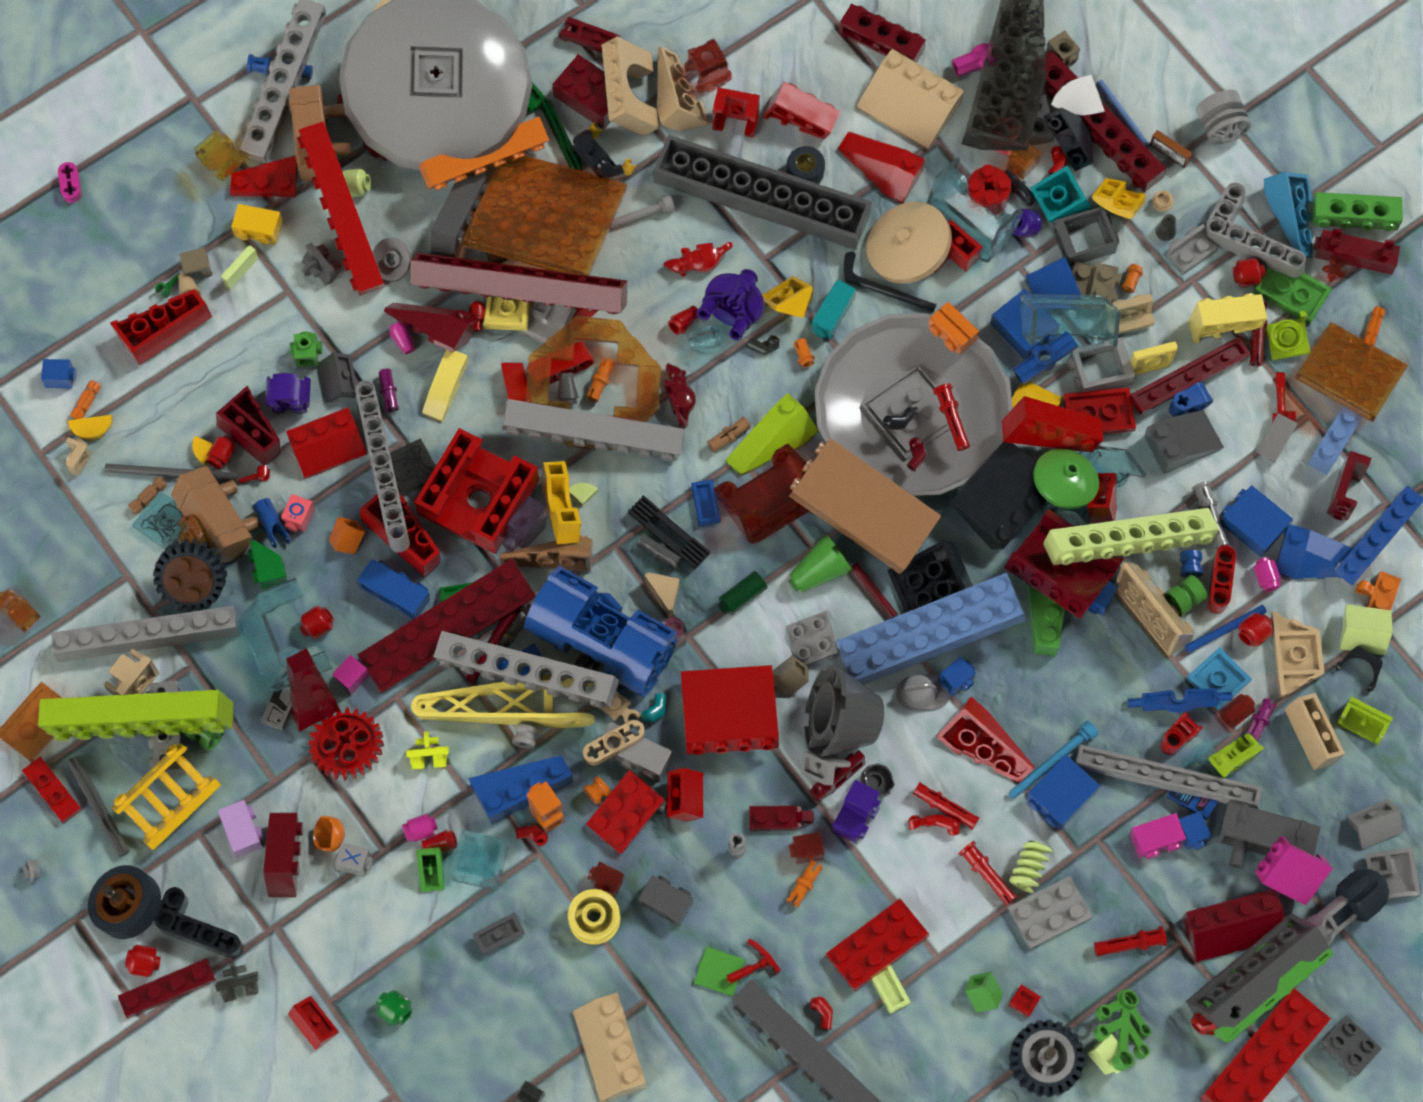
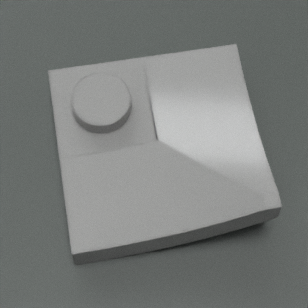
M533 302L530 306L527 331H517L521 335L558 351L562 347L566 331L576 309L566 308L564 305L555 304L548 306L542 302Z
M1413 847L1365 854L1367 868L1377 871L1387 881L1389 888L1388 899L1421 896Z

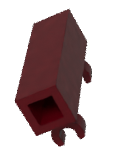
M1336 228L1333 231L1323 229L1320 237L1316 236L1313 249L1317 250L1315 258L1390 275L1393 274L1398 263L1400 246L1394 245L1395 241L1385 240L1383 243L1342 234L1343 230Z

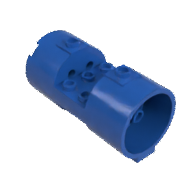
M559 565L549 575L547 581L537 594L528 612L524 626L525 630L565 653L572 647L575 650L586 653L593 660L605 664L603 673L615 676L619 680L618 684L643 697L647 696L659 681L657 678L661 675L663 669H666L678 642L676 639L677 631L639 610L631 617L624 615L599 600L597 586Z

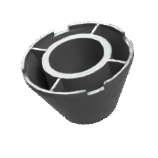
M829 665L828 669L823 668L812 685L805 713L809 714L808 726H804L805 743L809 753L814 757L821 758L874 744L880 735L884 721V703L882 698L839 667Z

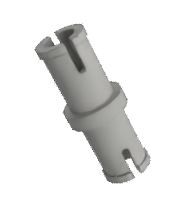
M739 833L732 834L728 842L729 853L731 857L735 855L736 859L741 858L746 850L745 838L742 834L738 836Z

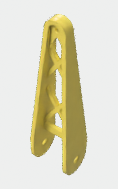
M552 674L543 675L542 681H548ZM567 678L564 681V687L571 686L573 678ZM498 682L421 694L416 696L411 703V709L415 716L423 720L503 725L526 724L534 727L550 728L586 727L595 722V717L587 713H554L553 696L547 694V690H544V713L532 711L520 702L536 691L525 688V684L517 683L514 686ZM525 692L519 697H517L515 700L506 695L511 693ZM498 695L509 702V704L496 713H477L465 706L476 697ZM460 698H465L461 702L456 700ZM440 700H447L455 705L446 712H439L432 708ZM514 706H516L517 708L521 709L526 713L506 712L512 709ZM459 709H462V710H464L465 712H456V711H458Z

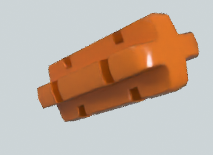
M1376 306L1372 311L1362 342L1366 347L1373 348L1382 318L1385 314L1384 308Z
M94 380L88 382L87 390L83 391L76 403L77 407H74L70 413L73 419L84 418V412L88 411L96 397L94 395L101 388L98 382Z

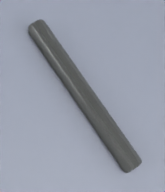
M75 756L69 759L67 763L118 857L127 855L130 850L80 758Z

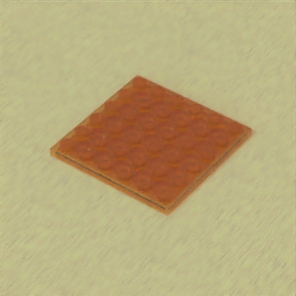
M524 156L517 160H514L513 157L507 159L506 164L496 168L462 239V246L546 270L585 276L590 275L627 191V184L604 177L599 178L597 175L529 156Z

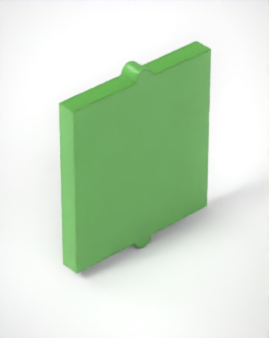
M706 947L702 961L698 963L699 970L694 984L733 997L738 981L742 979L730 984L727 981L726 975L743 968L746 960Z

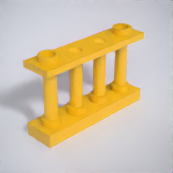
M181 743L170 746L165 751L166 755L127 793L117 796L113 801L114 805L111 807L118 815L124 810L145 832V838L142 841L151 850L158 847L221 786L214 777L210 775L203 777L182 755L187 748ZM174 761L196 783L197 788L191 794H186L165 772ZM159 778L179 799V805L174 810H169L148 788L155 779ZM140 794L161 814L162 821L157 826H151L130 804Z

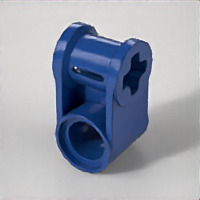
M1198 382L1175 394L1173 401L1169 405V413L1172 417L1200 411L1211 405L1214 400L1203 382Z

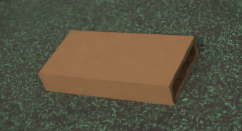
M829 438L826 443L822 441L815 450V453L818 455L814 461L809 459L802 470L805 472L801 479L797 477L790 486V489L793 491L789 497L901 574L932 531L941 515L833 439Z

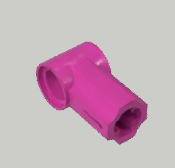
M982 43L973 48L970 53L952 59L951 64L955 74L960 78L977 70L983 72V69L990 66L993 68L997 64V60L989 45Z

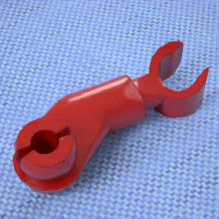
M912 815L908 820L909 830L920 826H939L948 828V835L955 836L960 833L959 821L944 815L924 816V818Z

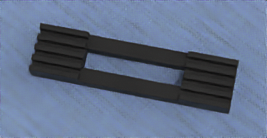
M644 495L628 510L629 515L675 554L681 556L682 560L694 570L710 555V551L680 528ZM655 517L658 518L687 543L685 547H679L653 525L651 521Z

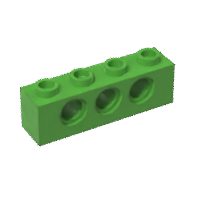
M1315 192L1311 202L1312 225H1318L1322 228L1337 226L1342 229L1355 227L1362 228L1363 230H1398L1403 221L1402 197ZM1331 210H1336L1339 214L1333 213ZM1353 211H1357L1361 215H1356ZM1374 212H1378V213H1380L1382 216H1378V215H1376Z

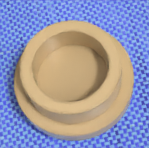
M1164 190L1155 193L1152 198L1153 207L1161 212L1170 210L1174 203L1172 195Z

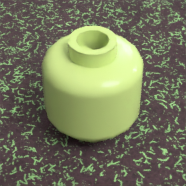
M347 169L343 171L351 196H365L371 188L369 174H366L363 169Z

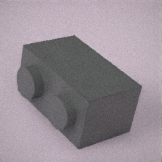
M652 875L638 898L639 905L680 927L693 904L691 893L681 887L676 889L670 885L671 882L662 876L657 878Z

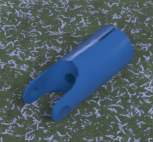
M270 498L257 501L252 506V509L259 519L272 547H277V542L273 536L274 532L282 535L285 542L290 544V537Z

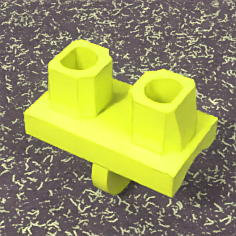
M424 731V738L415 739L416 746L425 745V748L406 750L407 757H410L412 769L425 768L424 756L432 755L434 768L446 767L447 754L450 753L449 746L430 747V744H439V737H430L429 731Z

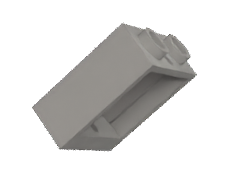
M1123 337L1078 347L1067 358L1070 371H1074L1075 388L1080 390V392L1131 386L1135 379ZM1112 351L1120 375L1088 382L1080 358Z

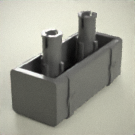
M1228 801L1223 811L1216 842L1233 846L1228 865L1233 868L1243 869L1247 851L1266 856L1273 843L1280 836L1285 837L1290 844L1314 856L1321 826L1249 807L1246 804Z

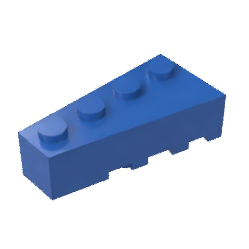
M562 755L468 778L470 786L491 825L529 806L527 793H529V789L537 783L543 784L547 781L553 792H556L573 783V775Z

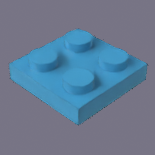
M1220 647L1186 678L1196 689L1217 688V693L1232 691V698L1252 680ZM1218 701V706L1214 707L1219 711L1229 701Z

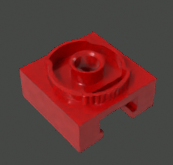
M458 428L414 502L417 515L497 554L540 480L538 467L515 455L509 462L481 448L483 439ZM478 491L485 492L490 497L488 505L481 509L473 508L468 502L470 496Z

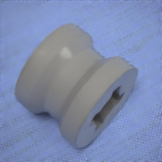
M517 724L515 726L516 737L513 738L512 744L525 749L535 748L534 736L537 735L538 729L531 725Z

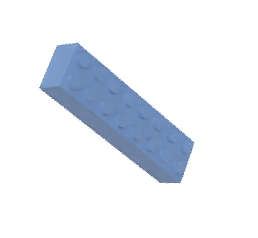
M1004 573L839 639L836 642L848 674L865 685L1024 622L1026 617L1009 575Z

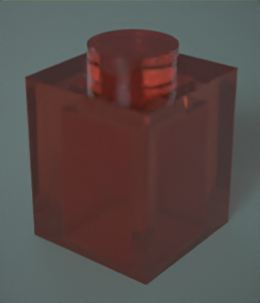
M820 832L793 836L792 844H789L790 857L795 858L796 864L808 863L810 860H824L825 853Z

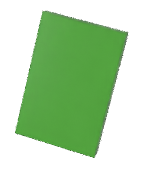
M1267 268L1265 277L1261 278V284L1255 287L1253 294H1262L1264 300L1296 318H1300V311H1305L1308 316L1305 323L1310 325L1332 288L1305 273L1298 278H1292Z

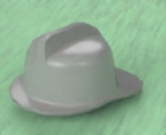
M916 674L906 677L899 683L896 691L898 702L908 710L942 708L948 703L951 695L938 682L939 675Z

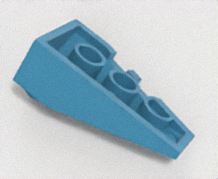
M1283 172L1264 178V193L1292 248L1304 253L1306 258L1312 257V232L1308 228V222L1312 220V214L1308 212V203L1312 202V194L1308 175Z

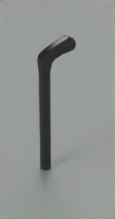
M847 252L845 254L843 269L844 280L847 283L855 284L935 312L937 306L935 303L859 277L853 272L856 254L854 252Z

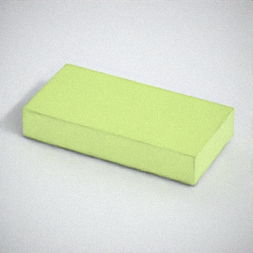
M249 245L221 275L224 286L229 290L258 260L256 249Z
M891 965L871 980L889 1014L911 1004Z

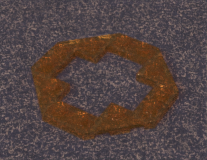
M575 316L567 325L557 331L528 357L526 401L528 403L570 410L571 402L548 400L551 359L573 361L574 340L617 343L616 365L638 367L636 408L614 406L613 417L646 422L659 410L661 366L656 360L651 358L646 349L629 333L626 326L620 320ZM564 440L563 442L566 447L599 450L595 448V445L586 444V446L581 447L573 445L571 441Z

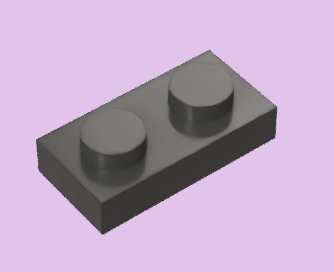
M514 912L472 935L484 957L526 934Z

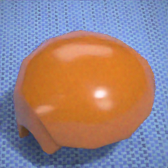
M321 816L314 827V846L325 852L338 850L345 838L344 825L335 817Z

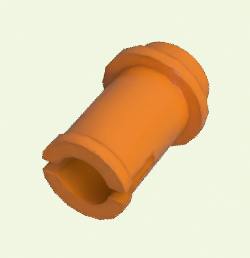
M1131 264L1127 267V275L1121 286L1123 291L1128 293L1135 292L1139 277L1143 276V268L1141 266Z
M806 338L796 340L793 345L799 357V365H802L803 368L812 366L815 357L810 352Z

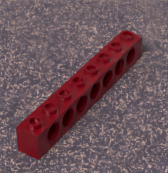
M1050 51L1032 65V80L1035 84L1040 85L1052 100L1063 86L1072 80L1078 79L1053 51ZM1050 77H1055L1058 80H1052ZM1103 103L1104 112L1078 115L1090 132L1092 142L1097 143L1102 148L1104 155L1107 158H1111L1117 164L1118 169L1131 178L1135 187L1140 188L1145 193L1164 178L1167 168ZM1092 121H1098L1100 124H1095ZM1122 150H1125V151H1128L1129 153H1128V154H1124V153H1122L1121 151H1122ZM1135 165H1140L1143 169H1139Z

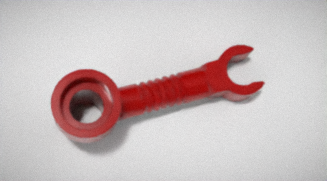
M1276 372L1277 413H1272V423L1278 413L1296 422V412L1286 411L1285 372Z

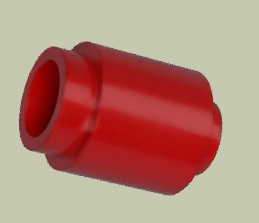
M227 435L223 437L218 436L207 453L206 462L216 469H222L223 466L227 465L237 449L234 444L235 441Z

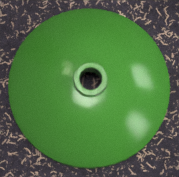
M1069 449L1047 451L1038 459L1033 470L1034 483L1039 493L1055 506L1065 509L1082 508L1088 505L1098 492L1099 478L1094 466L1087 458Z

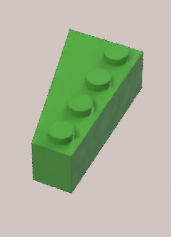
M1026 583L1033 653L1056 657L1059 650L1065 609Z

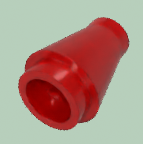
M692 305L688 309L672 315L668 321L671 331L676 335L684 334L698 318V308Z
M446 829L427 840L421 841L422 849L440 847L441 852H453V849L458 848L453 830L448 831Z

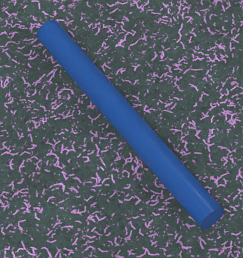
M1260 605L1184 646L1187 653H1191L1238 628L1240 623L1252 613L1260 615L1267 613L1265 606Z

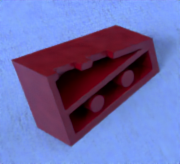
M248 385L216 412L217 427L262 465H267L280 454V439L269 420L261 411L260 405L252 396Z
M269 813L263 868L268 897H297L298 858L301 856L299 837L303 836V822H299L298 813Z

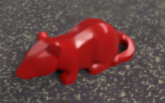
M728 242L719 248H714L713 243L696 245V250L692 252L689 248H682L681 258L667 260L663 266L672 272L680 274L682 277L686 276V272L689 271L710 272L718 266L721 257L733 248V244Z

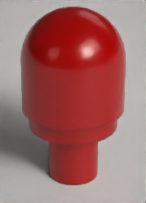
M474 301L469 306L471 317L477 319L473 329L475 332L481 331V323H483L486 307L481 301Z

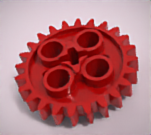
M346 707L345 713L338 711L337 715L334 716L332 714L329 716V719L321 720L322 725H314L317 732H310L313 740L308 741V744L311 747L309 750L310 755L314 756L312 758L313 763L318 764L319 771L325 769L326 776L333 772L334 779L336 780L340 774L343 775L344 780H347L348 774H351L353 779H356L357 772L364 776L365 768L373 770L371 762L379 763L376 755H383L380 748L384 747V742L381 740L383 733L379 731V723L374 724V717L368 718L366 711L359 715L358 708L353 713H350L349 707ZM341 727H348L344 732L338 731ZM367 737L366 741L357 742L359 738ZM329 745L335 746L333 750H325ZM347 756H355V758L351 761L345 760Z

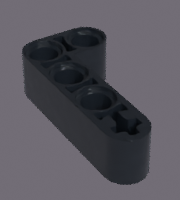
M171 887L164 893L159 912L154 920L155 925L162 933L228 958L234 959L241 956L244 945L236 934L184 915L189 901L182 889ZM176 895H180L182 897L181 901L175 905L171 904V899ZM165 917H172V922L168 926H161V922ZM193 925L194 929L190 934H183L185 926ZM215 933V939L212 942L207 943L204 941L207 934ZM222 939L227 944L232 945L234 942L236 944V947H231L229 950L228 947L224 943H222Z

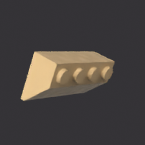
M618 992L594 999L574 1010L573 1014L600 1102L645 1089L646 1082Z

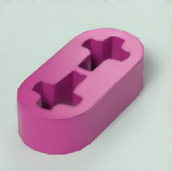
M62 163L58 168L60 191L66 202L75 203L82 196L79 172L74 163ZM67 170H71V179H68L66 176ZM69 186H72L74 189L73 195L68 194L70 192Z

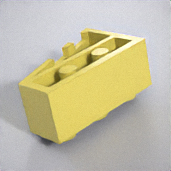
M1249 293L1242 297L1234 298L1232 296H1225L1217 300L1210 298L1202 299L1197 302L1188 320L1193 344L1200 343V338L1213 335L1214 339L1220 338V333L1234 330V334L1262 328L1267 320L1262 294L1254 295Z

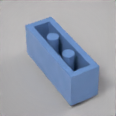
M1345 402L1313 453L1308 465L1328 475L1365 413Z

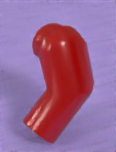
M537 825L515 828L517 839L529 838L538 846H544L548 841L546 832Z
M813 997L810 1000V1007L813 1010H817L821 1015L820 1029L830 1031L832 1028L833 1008L824 997Z

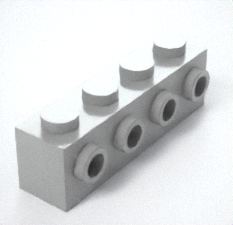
M177 680L149 683L150 691H146V694L181 692V687ZM181 732L179 735L157 733V736H148L149 748L153 749V757L149 758L150 770L166 755L165 751L173 744L177 745L178 743L184 745V737ZM176 761L165 770L169 776L186 775L185 771Z

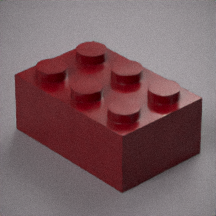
M577 54L553 82V97L592 123L598 122L597 126L605 130L611 121H609L604 71Z

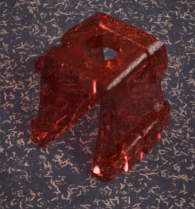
M714 38L697 48L693 47L687 50L688 60L684 64V69L686 72L695 69L699 71L698 82L695 86L699 94L715 90V86L717 88L725 85V82L732 79V73L728 69L727 60Z

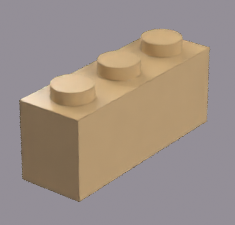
M1316 693L1297 697L1284 709L1313 770L1332 766L1345 755Z

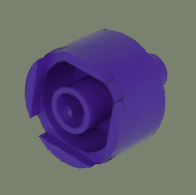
M291 373L273 374V379L267 376L265 405L272 408V412L277 414H283L285 410H294V413L298 414L307 413V408L310 407L311 379L304 376V380L298 379V374Z

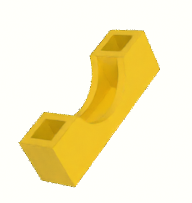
M565 461L543 462L541 484L556 543H579L582 523L578 508H572L569 492V474Z

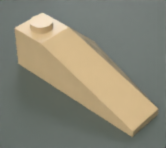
M660 46L658 48L657 111L660 123L664 127L675 131L706 126L709 124L705 107L702 101L697 102L694 96L696 90L693 85L686 81L685 76L687 73L677 54Z

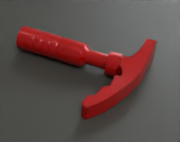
M748 939V945L758 950L763 958L758 960V963L749 964L726 975V978L731 984L754 973L759 968L767 967V965L773 970L775 975L780 973V968L773 957L760 944L752 939Z

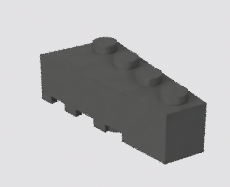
M471 173L467 175L468 178L466 180L454 183L431 229V254L459 257L475 215L479 212L482 198L486 197L488 193L487 175Z

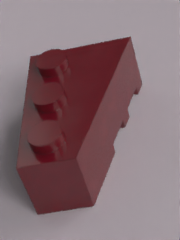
M307 648L286 658L288 682L290 684V700L292 703L291 712L299 732L340 711L331 690Z

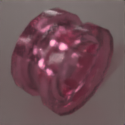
M670 617L665 621L664 625L672 627L674 624H677V629L680 630H675L677 631L676 639H679L684 632V623L677 617Z

